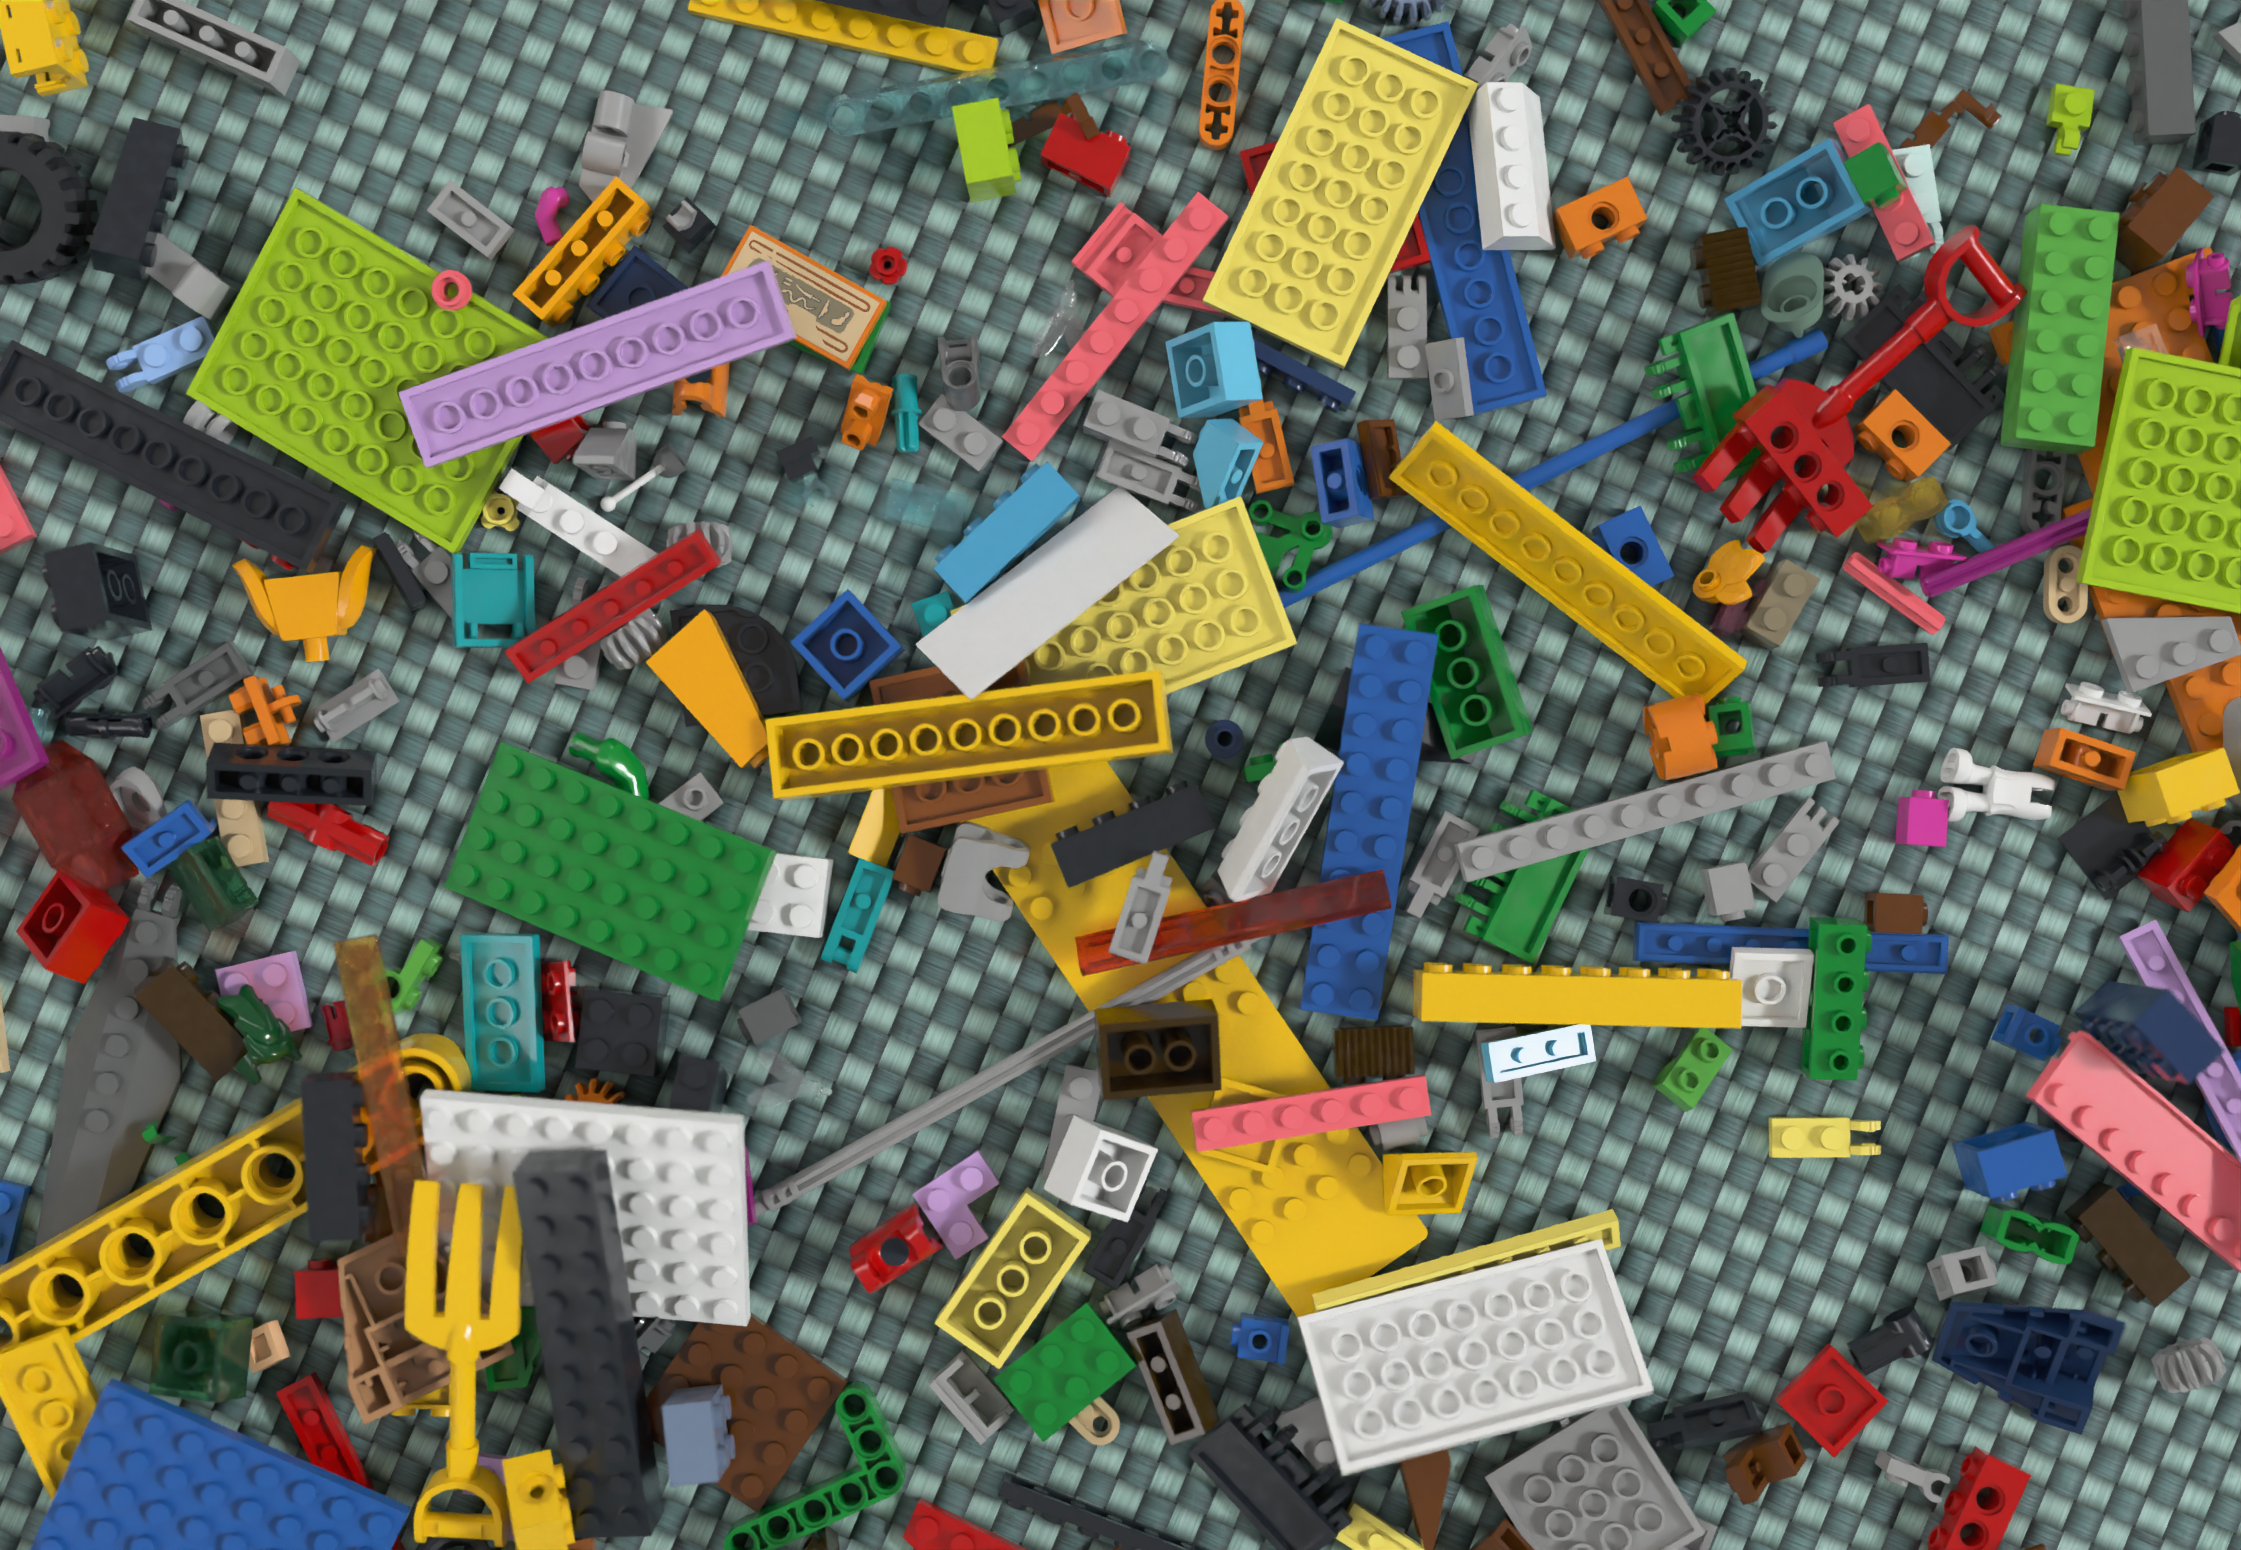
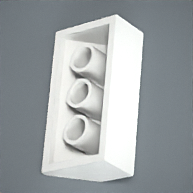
M1486 82L1475 91L1468 106L1482 249L1553 250L1556 248L1540 97L1523 83Z
M1307 736L1290 739L1279 748L1276 754L1277 763L1274 769L1261 781L1257 790L1259 793L1257 800L1253 806L1245 811L1240 819L1239 824L1242 827L1236 838L1231 840L1222 852L1224 860L1217 871L1229 898L1234 902L1272 892L1344 763Z

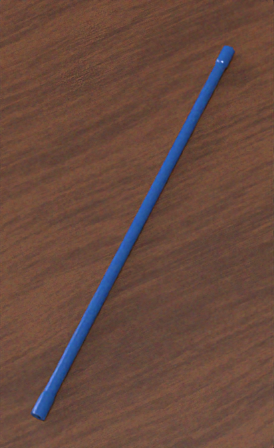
M1816 328L1803 334L1802 338H1795L1787 342L1783 347L1748 363L1753 381L1755 382L1790 364L1799 363L1826 350L1828 342L1822 330ZM1673 399L1525 470L1511 477V479L1526 491H1529L1680 418L1676 400ZM1436 514L1306 576V586L1298 593L1289 592L1285 587L1277 590L1283 607L1286 608L1442 533L1452 528V526ZM1302 578L1291 583V585L1299 584L1302 581Z

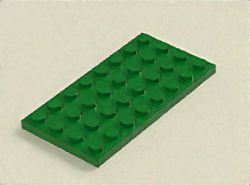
M501 742L444 887L701 996L719 1001L777 851L511 744Z

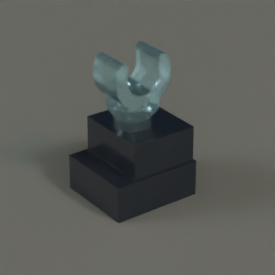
M809 437L776 452L789 480L795 483L802 479L805 486L804 501L809 507H814L811 493L815 489H822L828 500L832 499L830 489L820 482L816 474L819 470L813 457L820 455L821 452L813 437Z

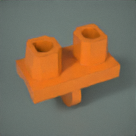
M856 374L852 381L840 430L843 433L841 439L843 444L858 450H863L867 443L876 447L881 437L893 388L882 386L878 382L871 383L864 376Z
M253 675L243 679L245 686L229 694V699L237 714L242 715L255 709L259 722L243 728L247 744L284 746L292 743L285 725L297 721L292 708L302 703L300 696L292 695L287 697L283 685L270 689L265 677L257 679Z

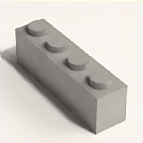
M136 0L127 19L146 35L283 96L286 95L301 62L286 47L181 0Z

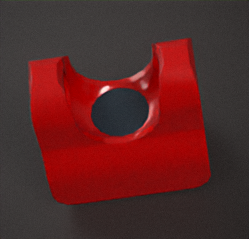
M915 1203L892 1216L849 1246L850 1266L869 1294L878 1291L943 1248L940 1240H935L933 1237L928 1240L921 1228L923 1222Z

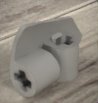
M600 91L591 132L588 131L585 138L581 161L582 172L579 181V187L592 203L616 176L630 189L633 188L673 116L672 109L635 104L632 98L613 91Z

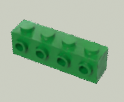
M1809 918L1808 949H1811L1813 952L1814 960L1806 1028H1803L1800 1068L1809 1079L1858 1081V1069H1862L1864 1066L1865 1055L1864 1048L1860 1045L1861 1030H1865L1867 1025V1012L1865 1007H1862L1863 992H1867L1869 988V972L1865 968V953H1870L1872 936L1870 930H1867V925L1857 918Z

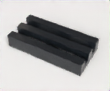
M384 532L374 537L373 544L374 548L377 549L376 553L412 615L425 609L426 597L389 533Z

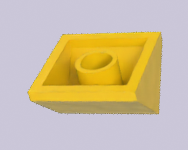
M1476 1152L1383 1154L1384 1209L1386 1216L1461 1213L1478 1160Z

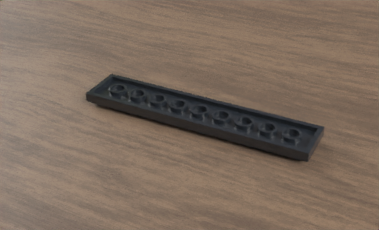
M11 340L0 361V421L305 571L313 573L347 502L14 340Z

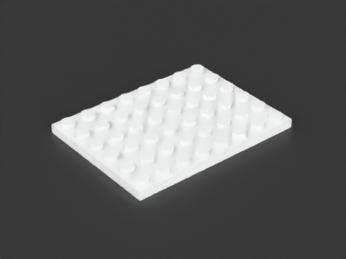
M425 1089L420 1097L428 1181L441 1184L437 1250L450 1261L460 1183L484 1185L481 1296L487 1303H491L494 1263L505 1186H514L512 1172L528 1153L606 1149L633 1316L649 1318L658 1316L660 1319L738 1326L748 1325L751 1316L743 1115ZM524 1247L521 1306L530 1307L534 1306Z

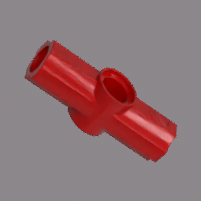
M272 801L268 804V817L303 833L305 839L332 851L339 850L370 866H376L387 850L390 836L353 819L351 813L335 805Z

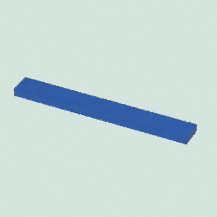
M1634 922L1633 961L1730 965L1732 947L1808 949L1809 929ZM1871 932L1870 953H1865V968L1868 971L1947 974L1949 935Z

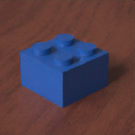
M849 589L790 642L834 691L848 703L869 684V681L874 680L905 651L903 646Z
M2027 1121L1952 1143L1965 1188L1983 1197L1993 1198L1994 1202L2016 1198L2018 1196L2017 1191L2031 1187L2032 1190H2043L2056 1185V1179L2067 1176L2054 1130Z

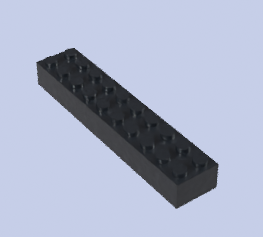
M603 1149L528 1153L512 1172L574 1538L651 1536L664 1512L607 1151Z

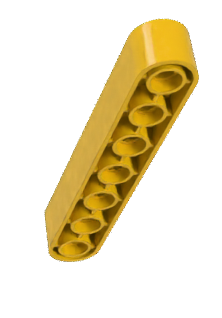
M434 1033L414 1034L345 1071H359V1083H365L366 1105L361 1108V1121L368 1125L369 1138L367 1147H363V1162L370 1164L371 1174L424 1145L420 1100H416L408 1094L405 1088L406 1076L414 1073L426 1075L433 1082L435 1090L472 1093L471 1074L465 1060V1051L451 1039ZM301 1097L0 1267V1317L8 1322L13 1332V1336L0 1332V1350L66 1326L73 1342L76 1343L308 1211ZM280 1153L289 1158L295 1166V1176L290 1179H282L273 1174L267 1165L268 1155ZM208 1193L218 1198L225 1208L224 1217L217 1219L207 1215L198 1204V1195ZM129 1234H140L148 1239L154 1248V1257L148 1258L138 1254L129 1243ZM63 1273L74 1277L82 1286L84 1296L78 1297L66 1291L60 1282L59 1274Z

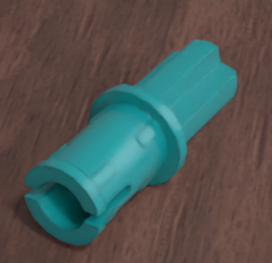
M898 374L892 377L894 409L891 411V417L895 418L896 448L900 453H915L919 450L918 417L922 415L917 401V376L913 374Z

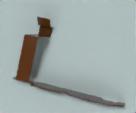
M1962 89L1940 111L1941 114L1939 116L1931 110L1913 131L1917 136L1914 141L1908 137L1898 149L1930 144L1931 149L1951 126L1948 120L1955 112L1961 115L1966 109L1988 129L1993 128L2002 116L1995 110L1992 103L1985 108Z
M1078 92L1065 98L1064 106L1061 108L1055 99L1031 112L1030 114L1033 119L1026 121L1023 116L1012 122L1014 143L1007 145L1009 148L1053 128L1060 113L1067 116L1073 112L1087 141L1099 135L1100 132L1093 116L1090 117L1083 100H1081Z

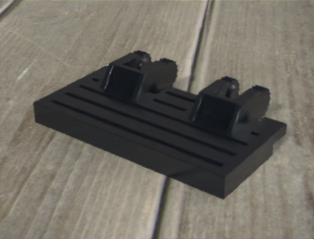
M1898 284L1840 340L1863 363L1905 325L1904 321L1927 301L1925 290L1902 310L1899 306L1911 295ZM1943 329L1926 344L1921 343L1879 380L1890 392L1896 389L1951 443L1946 451L1956 446L2006 397L1996 384L1984 395L1980 392L2003 370L1999 362L1991 364L1972 383L1963 373L1973 364L1977 363L1987 350L1980 344L1955 366L1953 362L1964 351Z
M1244 1403L1190 1447L1187 1454L1277 1550H1320L1336 1538L1341 1530L1352 1523L1353 1518L1342 1507L1330 1516L1327 1514L1351 1493L1352 1487L1346 1481L1337 1485L1323 1497L1316 1491L1332 1478L1335 1469L1330 1463L1309 1476L1310 1472L1288 1449L1276 1458L1273 1457V1454L1291 1441L1298 1432V1429L1291 1423L1282 1428L1271 1439L1268 1440L1262 1432L1268 1426L1273 1425L1281 1414L1276 1405L1255 1419L1256 1414Z

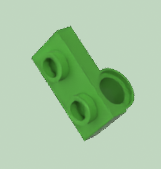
M432 938L421 939L403 969L381 971L371 979L369 992L372 999L381 1005L382 1009L392 1015L404 1013L405 1010L411 1011L422 995L419 987L426 976L432 977L439 968L443 959L439 954L444 945ZM390 976L395 978L400 986L399 993L395 998L389 996L385 990L386 980Z
M1697 1027L1677 1057L1670 1061L1658 1074L1653 1087L1681 1110L1690 1111L1694 1109L1733 1049L1707 1028Z

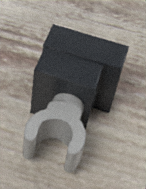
M688 197L666 217L667 222L662 226L689 254L716 228L715 224Z

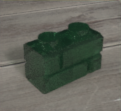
M218 836L191 846L168 866L209 933L239 920L259 903V900L252 889L247 886V881Z

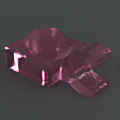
M1762 578L1757 581L1754 589H1751L1752 596L1750 598L1758 596L1764 591L1766 587L1765 579ZM1749 599L1734 605H1724L1722 603L1709 631L1721 637L1731 635L1733 631L1739 632L1748 617L1749 612L1744 609Z

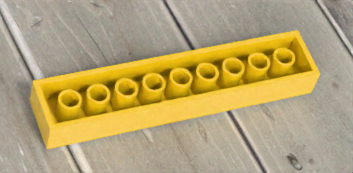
M1160 670L981 692L972 700L964 694L765 719L773 798L783 801L1173 753L1164 674Z

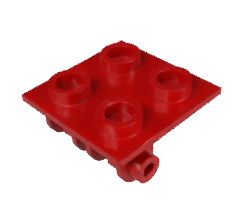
M570 960L540 963L544 1041L574 1042V1039L577 1038V1030H580L579 1010H571L572 1007H578V1002L571 1003L570 996L577 995V991H570V988L576 987L575 968H571Z

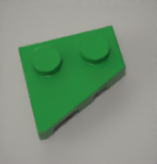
M521 1306V1328L518 1334L510 1339L516 1353L485 1367L488 1391L527 1387L531 1383L542 1353L535 1306Z

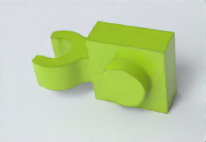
M2056 84L2051 88L2046 126L2057 128L2054 154L2070 156L2071 150L2078 149L2080 131L2085 132L2090 127L2094 89Z

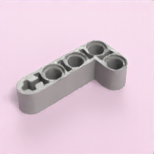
M157 234L154 243L157 245L156 260L152 268L147 267L145 272L169 289L170 293L184 304L215 322L238 291L164 235Z

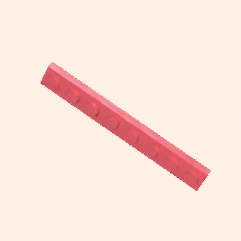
M1197 192L1003 434L1002 438L1030 461L1034 462L1227 222L1229 216L1201 193Z

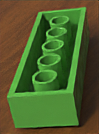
M2040 204L2025 215L2018 283H2021L2027 292L2022 301L2015 306L2000 446L2075 455L2095 447L2120 213Z

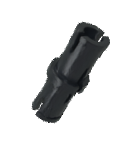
M105 709L101 713L69 712L65 720V729L70 737L98 736L103 740L110 741L115 740L116 737L149 738L152 732L151 716H148V713L122 714L117 713L113 709Z

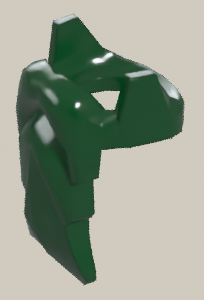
M246 984L242 986L238 995L223 996L217 1000V1005L236 1021L235 1027L244 1036L243 1043L248 1053L235 1065V1069L253 1085L258 1084L262 1079L257 1068L259 1065L276 1062L283 1056H288L296 1061L301 1060L302 1054L294 1044L289 1026L281 1018H276L270 1007L258 999L251 985Z

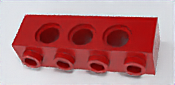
M1769 384L1766 385L1732 415L1739 424V427L1736 429L1739 437L1749 447L1755 445L1763 455L1759 458L1760 463L1772 476L1775 477L1778 474L1786 483L1782 487L1783 492L1794 504L1798 505L1801 503L1809 512L1805 519L1819 534L1825 531L1837 538L1874 507L1782 389ZM1782 426L1783 433L1781 438L1772 444L1770 439L1772 431L1776 427ZM1805 455L1804 467L1800 471L1794 472L1796 459ZM1827 484V495L1822 500L1817 501L1818 490Z
M1975 1446L1972 1454L1967 1455L1962 1462L1960 1481L1956 1489L1952 1490L1945 1500V1514L1939 1526H1935L1929 1535L1928 1550H1997L2031 1477L2029 1473L2017 1465ZM1984 1487H1989L1990 1493L1988 1498L1983 1502L1977 1503L1976 1497L1978 1492ZM1968 1523H1973L1972 1533L1966 1538H1960L1962 1527Z

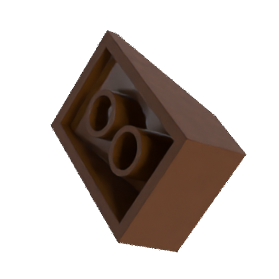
M1455 1446L1397 1461L1415 1530L1424 1550H1434L1451 1467L1448 1450L1455 1449Z

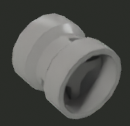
M199 400L191 406L183 420V423L228 445L235 437L239 427L232 420L210 409Z

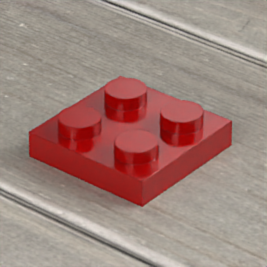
M1829 1343L1774 1399L1834 1458L1889 1402Z

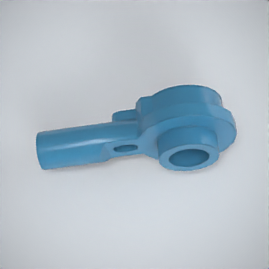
M1953 499L1945 501L1938 506L1934 522L1940 534L1947 538L1963 537L1979 553L1996 547L1975 527L1977 519L1967 503L1962 500Z

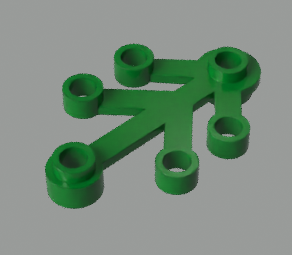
M1255 501L1249 509L1250 519L1253 524L1260 527L1269 524L1290 532L1278 539L1255 532L1273 580L1276 578L1284 554L1298 548L1293 567L1286 569L1283 574V584L1286 590L1298 593L1306 586V572L1314 550L1321 549L1330 542L1333 534L1332 526L1322 524L1319 512H1307L1298 518L1273 510L1267 501ZM1260 508L1268 511V515L1264 518H1257L1254 516V513ZM1309 525H1317L1320 531L1315 535H1310L1306 532V528ZM1293 574H1297L1302 578V581L1297 585H1291L1287 581Z

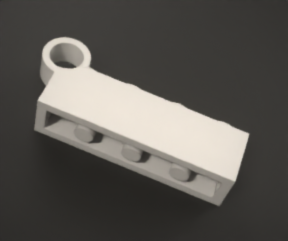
M511 468L499 487L500 490L520 502L516 509L619 576L625 575L658 554L539 476L532 482Z

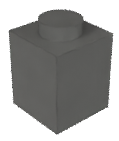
M786 987L738 1010L741 1018L737 1020L739 1028L747 1041L753 1039L755 1045L803 1022Z

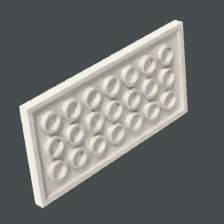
M1602 1239L1298 1317V1325L1342 1476L1648 1396L1654 1391Z

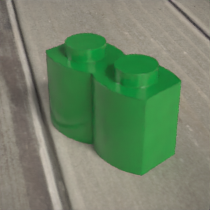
M2004 1204L1988 1205L1980 1230L1984 1236L2007 1248L2029 1252L2055 1264H2069L2072 1262L2080 1237L2067 1226L2044 1217L2032 1216Z

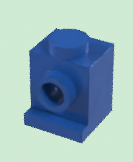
M2007 1004L1991 1040L2032 1059L2044 1061L2047 1055L2052 1057L2061 1044V1036L2057 1034L2060 1025L2029 1012L2020 1006ZM2036 1028L2037 1033L2031 1042L2029 1033L2032 1029Z
M1241 1313L1240 1323L1232 1324L1230 1346L1236 1347L1238 1358L1276 1362L1279 1365H1285L1290 1328L1288 1319ZM1257 1334H1263L1266 1336L1267 1341L1261 1347L1255 1346L1252 1343L1253 1337Z

